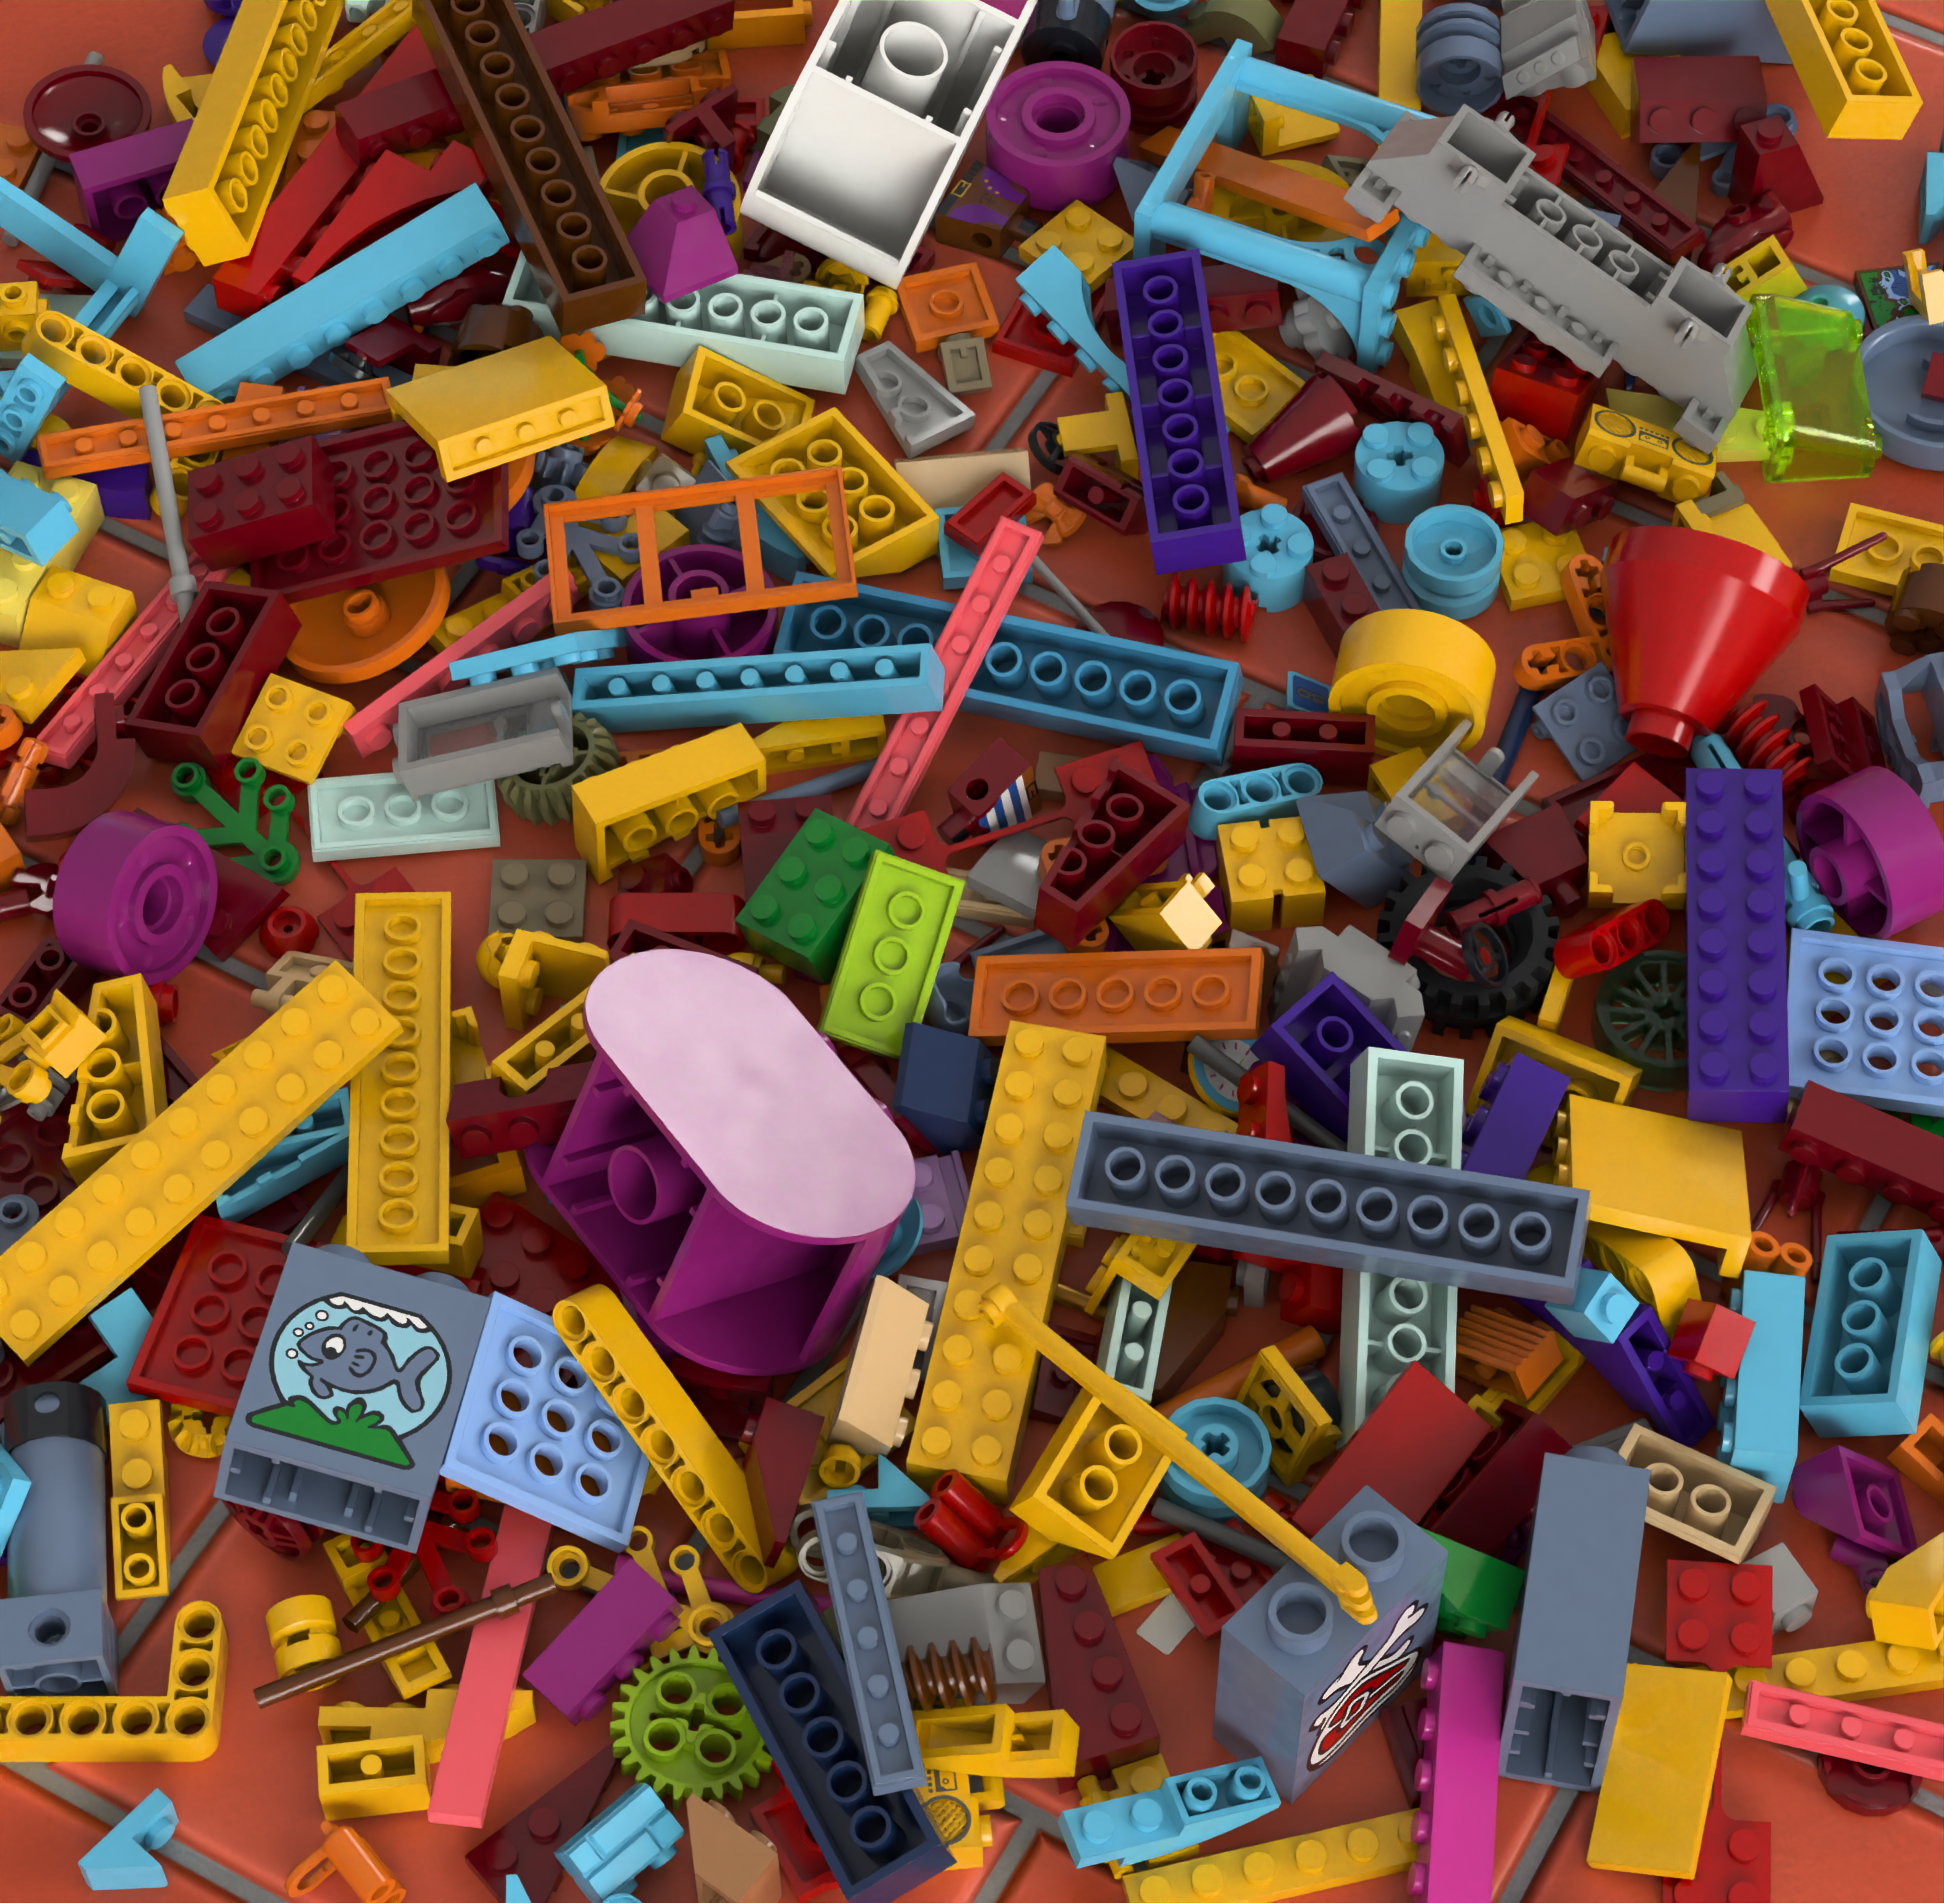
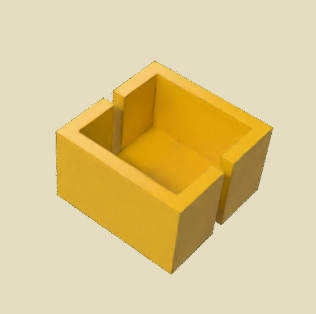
M1300 816L1269 819L1267 828H1261L1259 821L1217 825L1216 851L1219 862L1218 875L1221 890L1224 893L1229 930L1233 928L1243 933L1271 930L1274 895L1282 894L1279 919L1281 929L1323 924L1326 897L1324 880L1318 877Z

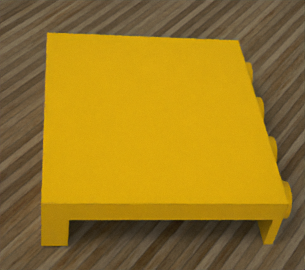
M550 335L386 389L393 422L404 419L435 450L441 476L447 483L615 426L607 385Z
M1569 1094L1564 1112L1556 1111L1551 1127L1550 1139L1555 1140L1551 1166L1556 1167L1552 1184L1590 1190L1591 1212L1589 1220L1716 1247L1718 1275L1738 1279L1752 1239L1742 1131Z

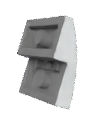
M1026 831L999 839L967 875V887L1034 920L1038 891L1042 883L1038 874V862L1042 848L1048 842Z

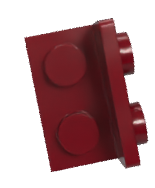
M734 84L729 85L723 90L715 88L708 92L701 99L700 104L688 112L681 110L675 113L665 124L663 142H684L706 150L714 148V154L719 157L718 148H722L729 152V166L732 171L736 139L728 129L735 124L738 89Z

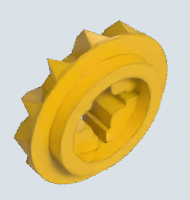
M171 1404V1414L167 1424L171 1438L180 1450L194 1457L212 1458L222 1455L232 1417L214 1413L217 1417L213 1419L211 1433L208 1434L202 1421L198 1420L203 1417V1410Z

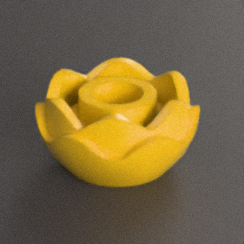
M830 257L819 265L815 275V280L819 281L822 286L831 287L835 283L848 284L849 292L864 294L865 287L869 285L868 276Z
M499 930L491 933L482 941L476 954V964L480 976L488 984L500 989L498 973L514 936L513 933H500Z

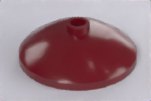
M85 64L60 69L39 81L26 98L23 118L26 132L32 143L39 150L54 159L70 163L68 154L149 131L152 111L151 102L146 90L132 76L112 67Z

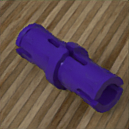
M713 148L702 154L705 176L702 196L715 209L720 223L723 221L725 236H728L737 229L733 208V200L736 198V186L730 178L729 152L718 148L719 161L716 164Z

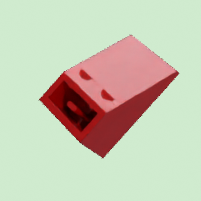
M1529 330L1498 364L1494 372L1489 392L1499 421L1503 422L1508 417H1511L1526 426L1528 424L1534 426L1546 437L1559 439L1566 443L1578 429L1608 367L1598 378L1589 371L1578 368L1568 356L1555 347L1544 344L1536 337L1535 333Z

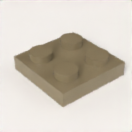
M493 859L488 936L498 930L500 933L515 934L516 929L530 932L543 931L555 938L575 943L584 942L588 880L587 859Z

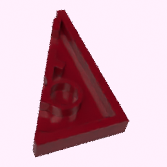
M613 1743L465 1855L467 1866L499 1903H506V1875L510 1874L518 1875L531 1903H547L552 1892L557 1891L563 1879L564 1867L557 1860L554 1852L591 1821L590 1816L602 1792L607 1791L614 1777V1768L620 1759L613 1757Z

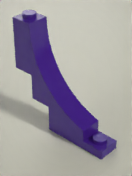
M1582 1258L1581 1267L1594 1269L1588 1258ZM1506 1295L1538 1316L1576 1348L1616 1390L1631 1410L1648 1413L1660 1435L1692 1448L1716 1424L1691 1377L1682 1372L1683 1363L1666 1355L1671 1341L1650 1305L1640 1303L1615 1342L1611 1344L1574 1337L1544 1306L1546 1301Z

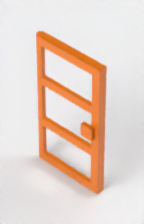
M841 466L543 504L544 509L542 513L545 519L555 636L573 632L603 630L858 597L843 484L845 475ZM826 490L837 580L765 589L755 499ZM736 501L746 591L719 594L718 587L690 590L691 598L663 602L654 512ZM636 514L644 604L572 613L565 523Z

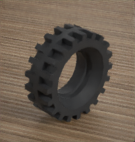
M1477 856L1475 865H1465L1450 882L1454 886L1434 926L1438 928L1446 926L1444 921V914L1446 912L1454 911L1478 900L1480 893L1488 889L1498 891L1518 882V880L1513 878L1514 866L1504 862L1500 870L1486 867L1488 857ZM1423 863L1419 878H1416L1408 871L1400 879L1399 892L1390 889L1385 896L1384 911L1380 910L1376 942L1389 951L1405 919L1436 876H1438ZM1547 894L1542 896L1543 901L1541 904L1531 906L1507 917V923L1497 928L1490 925L1509 949V975L1503 986L1489 990L1480 986L1476 981H1459L1440 974L1426 961L1415 955L1410 957L1407 963L1417 969L1416 975L1420 981V988L1418 990L1422 994L1425 1011L1424 1019L1433 1022V1034L1443 1036L1445 1028L1450 1027L1460 1029V1039L1471 1040L1472 1029L1484 1028L1488 1038L1493 1035L1496 1024L1508 1015L1524 1021L1526 1009L1534 1014L1537 1013L1542 1006L1543 995L1547 992L1555 967L1553 949L1555 943L1559 940L1558 916L1550 917L1552 901ZM1498 975L1488 979L1495 982Z

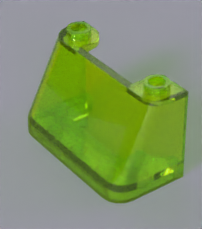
M1773 293L1752 294L1749 303L1754 308L1746 321L1753 358L1756 360L1766 421L1762 433L1763 442H1767L1768 450L1771 451L1769 460H1763L1762 462L1765 484L1870 477L1875 460L1882 458L1883 444L1881 434L1874 433L1859 348L1863 338L1861 320L1854 319L1852 312Z

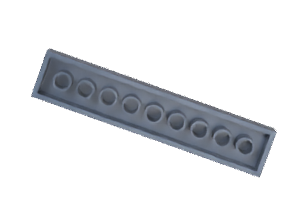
M1085 1110L1065 1207L1072 1224L1574 1306L1591 1212L1590 1190Z

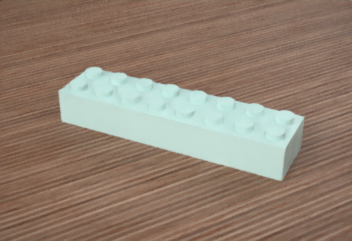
M521 250L502 306L509 308L513 305H520L532 312L533 321L540 327L544 336L550 335L560 343L561 333ZM736 274L665 304L647 287L645 314L584 331L592 332L595 336V341L605 346V355L682 367L700 345L781 384L845 395L865 330L864 294Z
M1368 1046L1350 1065L1347 1152L1461 1170L1464 1059ZM1343 1268L1338 1393L1341 1410V1423L1338 1428L1343 1433V1436L1337 1440V1451L1344 1447L1411 1361L1416 1360L1455 1394L1458 1287Z

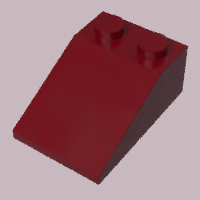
M831 794L737 802L746 904L814 809L817 808L833 816Z

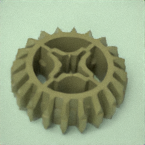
M581 712L572 717L574 765L562 767L561 763L551 765V767H540L538 770L496 780L505 804L521 820L528 818L535 826L545 821L553 827L559 819H565L570 824L573 818L571 785L582 782L586 778L598 776L619 768L621 764L620 754L615 746L614 739L611 733L607 732L606 728L598 723L596 718L588 719ZM528 730L524 733L514 732V738L528 735Z

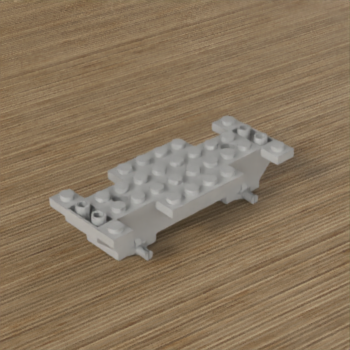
M1464 103L1455 116L1420 120L1406 110L1349 188L1343 200L1352 205L1358 214L1370 218L1378 224L1383 220L1392 205L1400 209L1410 221L1421 224L1437 235L1443 244L1449 248L1457 249L1465 255L1453 277L1462 282L1468 291L1488 300L1498 307L1505 317L1518 321L1535 333L1541 342L1555 347L1568 356L1578 368L1589 371L1598 378L1609 366L1612 359L1617 361L1627 373L1638 376L1647 382L1664 399L1674 401L1684 408L1672 430L1679 434L1688 445L1699 448L1709 455L1719 443L1728 424L1738 411L1763 362L1760 357L1752 353L1746 321L1754 306L1737 295L1726 284L1732 276L1731 268L1728 267L1722 273L1726 264L1719 263L1714 267L1713 272L1710 273L1700 269L1683 256L1672 268L1528 167L1536 153L1520 143L1509 132L1515 124L1514 116L1511 115L1507 122L1504 121L1510 112H1500L1496 120L1493 121L1480 115Z

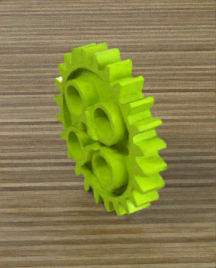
M691 1645L688 1658L681 1659L678 1652L671 1648L669 1650V1663L663 1664L658 1658L651 1656L649 1658L650 1673L647 1674L643 1670L634 1668L632 1670L634 1686L621 1684L619 1698L622 1702H613L612 1718L615 1721L610 1722V1738L616 1739L613 1742L612 1754L614 1758H624L621 1762V1774L627 1776L637 1773L635 1784L647 1783L652 1785L654 1792L660 1800L666 1794L672 1795L673 1810H678L684 1798L688 1799L692 1793L702 1800L710 1798L722 1805L723 1794L728 1792L739 1802L742 1800L743 1795L742 1783L757 1789L760 1781V1774L757 1770L770 1773L772 1769L771 1762L773 1758L769 1755L770 1752L724 1664L718 1661L719 1654L715 1647L709 1652L707 1659L700 1658L696 1645ZM672 1694H680L688 1700L681 1704H672L664 1698ZM723 1705H730L737 1708L739 1712L733 1715H723L718 1713L716 1709ZM653 1716H656L658 1718L653 1721L650 1720V1718ZM693 1725H699L698 1731H691ZM738 1735L741 1736V1738H740L739 1740H734V1738H733V1737H736V1736H738ZM658 1741H669L676 1747L669 1751H659L651 1745ZM710 1752H719L724 1754L727 1759L714 1763L706 1760L703 1756Z

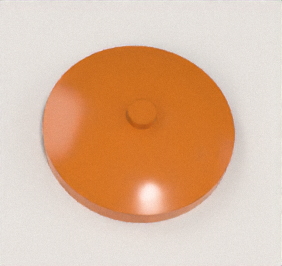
M440 567L289 604L302 626L285 655L286 659L300 675L325 684L359 682L378 676L398 666L416 653L431 638L446 614L450 601L451 587L445 568Z

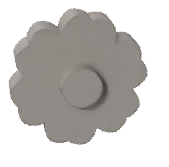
M1296 288L1298 301H1295L1293 308H1290L1287 314L1283 315V325H1279L1284 343L1292 349H1306L1315 360L1320 357L1323 351L1336 357L1348 358V356L1352 355L1354 352L1353 343L1341 322L1323 304Z

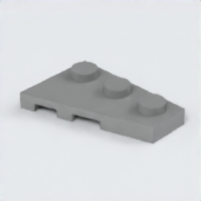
M889 340L856 356L854 366L856 373L908 459L973 428L976 414Z

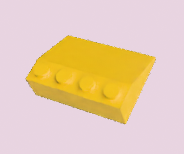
M836 407L725 462V468L735 479L841 466L845 475L843 484L856 578L902 572L938 553L940 517ZM826 490L755 499L825 577L837 579Z

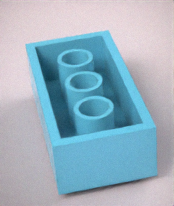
M1923 1229L1827 1235L1799 1408L1819 1438L1916 1434L1942 1267V1261Z
M1744 1270L1740 1289L1731 1288L1728 1309L1756 1323L1735 1378L1729 1379L1719 1376V1387H1724L1723 1401H1719L1716 1431L1721 1432L1720 1446L1717 1445L1715 1459L1776 1486L1777 1490L1773 1503L1783 1504L1797 1458L1805 1277Z

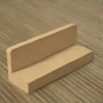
M1024 447L920 456L910 459H893V467L896 472L934 512L937 508L962 507L966 505L1002 472L1031 490L1028 451Z

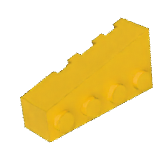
M141 973L93 984L88 1019L108 1037L78 1066L76 1076L79 1082L75 1104H71L68 1120L71 1126L68 1143H64L61 1158L78 1187L168 1108L157 1002Z

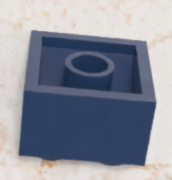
M916 1022L905 1023L892 1107L899 1114H903L942 1155L951 1154V1151L955 1150L964 1152L980 1149L1000 1060L992 1054L980 1039Z

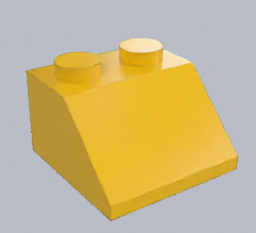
M52 565L30 598L18 650L80 648L87 661L76 673H81L88 677L139 617L133 591Z

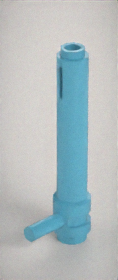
M1712 732L1707 737L1697 735L1693 738L1690 756L1697 768L1742 769L1721 735H1716ZM1783 836L1785 922L1790 931L1792 928L1829 933L1835 925L1833 907L1827 897L1820 894L1819 885L1813 878V875L1807 871L1806 864L1796 858Z

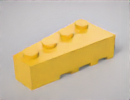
M740 722L724 729H717L708 735L681 745H674L665 751L641 760L631 761L625 766L598 776L586 778L582 782L571 785L575 848L582 859H587L588 869L598 885L614 877L611 869L629 859L634 864L648 858L650 854L647 849L670 836L676 842L691 833L690 830L703 817L708 815L711 819L715 820L716 811L738 804L737 802L748 801L765 792L766 759Z

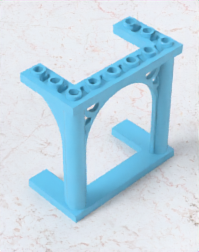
M1237 38L1135 211L1133 259L1165 254L1166 243L1186 250L1199 248L1201 255L1290 284L1312 296L1331 311L1345 327L1354 343L1357 352L1356 366L1376 374L1379 366H1387L1393 352L1394 342L1389 341V337L1394 329L1397 313L1392 312V307L1399 293V282L1402 277L1408 278L1416 260L1415 252L1418 247L1425 248L1431 235L1430 230L1421 224L1410 221L1403 212L1398 210L1400 221L1382 234L1388 235L1386 246L1378 240V237L1370 243L1352 236L1328 242H1301L1269 234L1176 203L1216 133V143L1238 150L1247 134L1250 95L1353 128L1371 138L1379 146L1406 110L1420 120L1439 117L1253 58V43ZM1358 247L1370 248L1378 256V261L1374 264L1362 263L1357 259L1354 251ZM1334 253L1343 254V255H1344V260L1341 259V256H1331V255L1334 254Z
M0 176V227L95 291L94 295L73 320L110 339L129 315L135 319L146 304L180 242L184 231L147 207L136 222L119 256H116ZM30 353L19 363L17 369L0 371V455L13 463L16 460H22L44 420L72 387V385L65 382V377Z

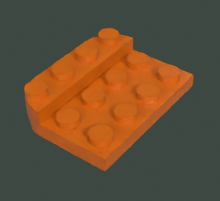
M725 48L705 50L701 53L697 51L692 52L693 57L679 63L626 69L615 73L611 77L596 80L570 92H564L565 110L574 130L577 131L579 140H597L604 133L619 132L622 136H636L644 133L645 129L661 128L664 131L666 122L675 113L681 110H686L687 112L700 104L701 99L715 88L723 90L732 84Z

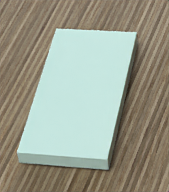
M394 772L317 778L314 784H307L313 862L501 846L494 780L429 795L422 794L418 801H413L405 784L399 785L397 783Z

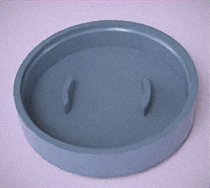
M1921 314L1901 317L1874 330L1857 349L1846 389L1847 410L1859 434L1872 447L1885 456L1915 468L1944 471V403L1921 398L1932 353L1944 354V322L1929 325Z

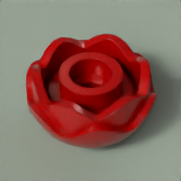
M282 906L272 911L264 919L260 926L259 939L260 943L264 945L272 957L280 959L287 951L309 953L313 950L320 933L316 920L309 912L297 906Z

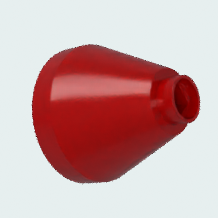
M1639 526L1617 533L1612 538L1600 574V585L1618 710L1621 717L1629 723L1625 735L1626 741L1633 747L1658 757L1669 759L1687 757L1693 738L1697 735L1709 736L1799 635L1810 598V592L1804 580L1790 567L1776 558L1754 547L1720 535L1673 526Z

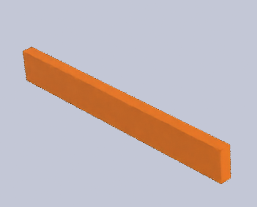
M1166 126L1138 145L1141 159L1162 166L1182 130ZM1211 141L1191 176L1194 178L1195 172L1198 171L1214 173L1216 175V187L1369 243L1400 221L1398 208L1395 206L1390 208L1383 220L1378 224L1372 219L1358 214L1352 205L1343 200L1348 191L1347 189Z
M389 377L161 414L169 459L391 422L393 419L386 394V389L391 388ZM143 417L35 435L44 480L151 462Z

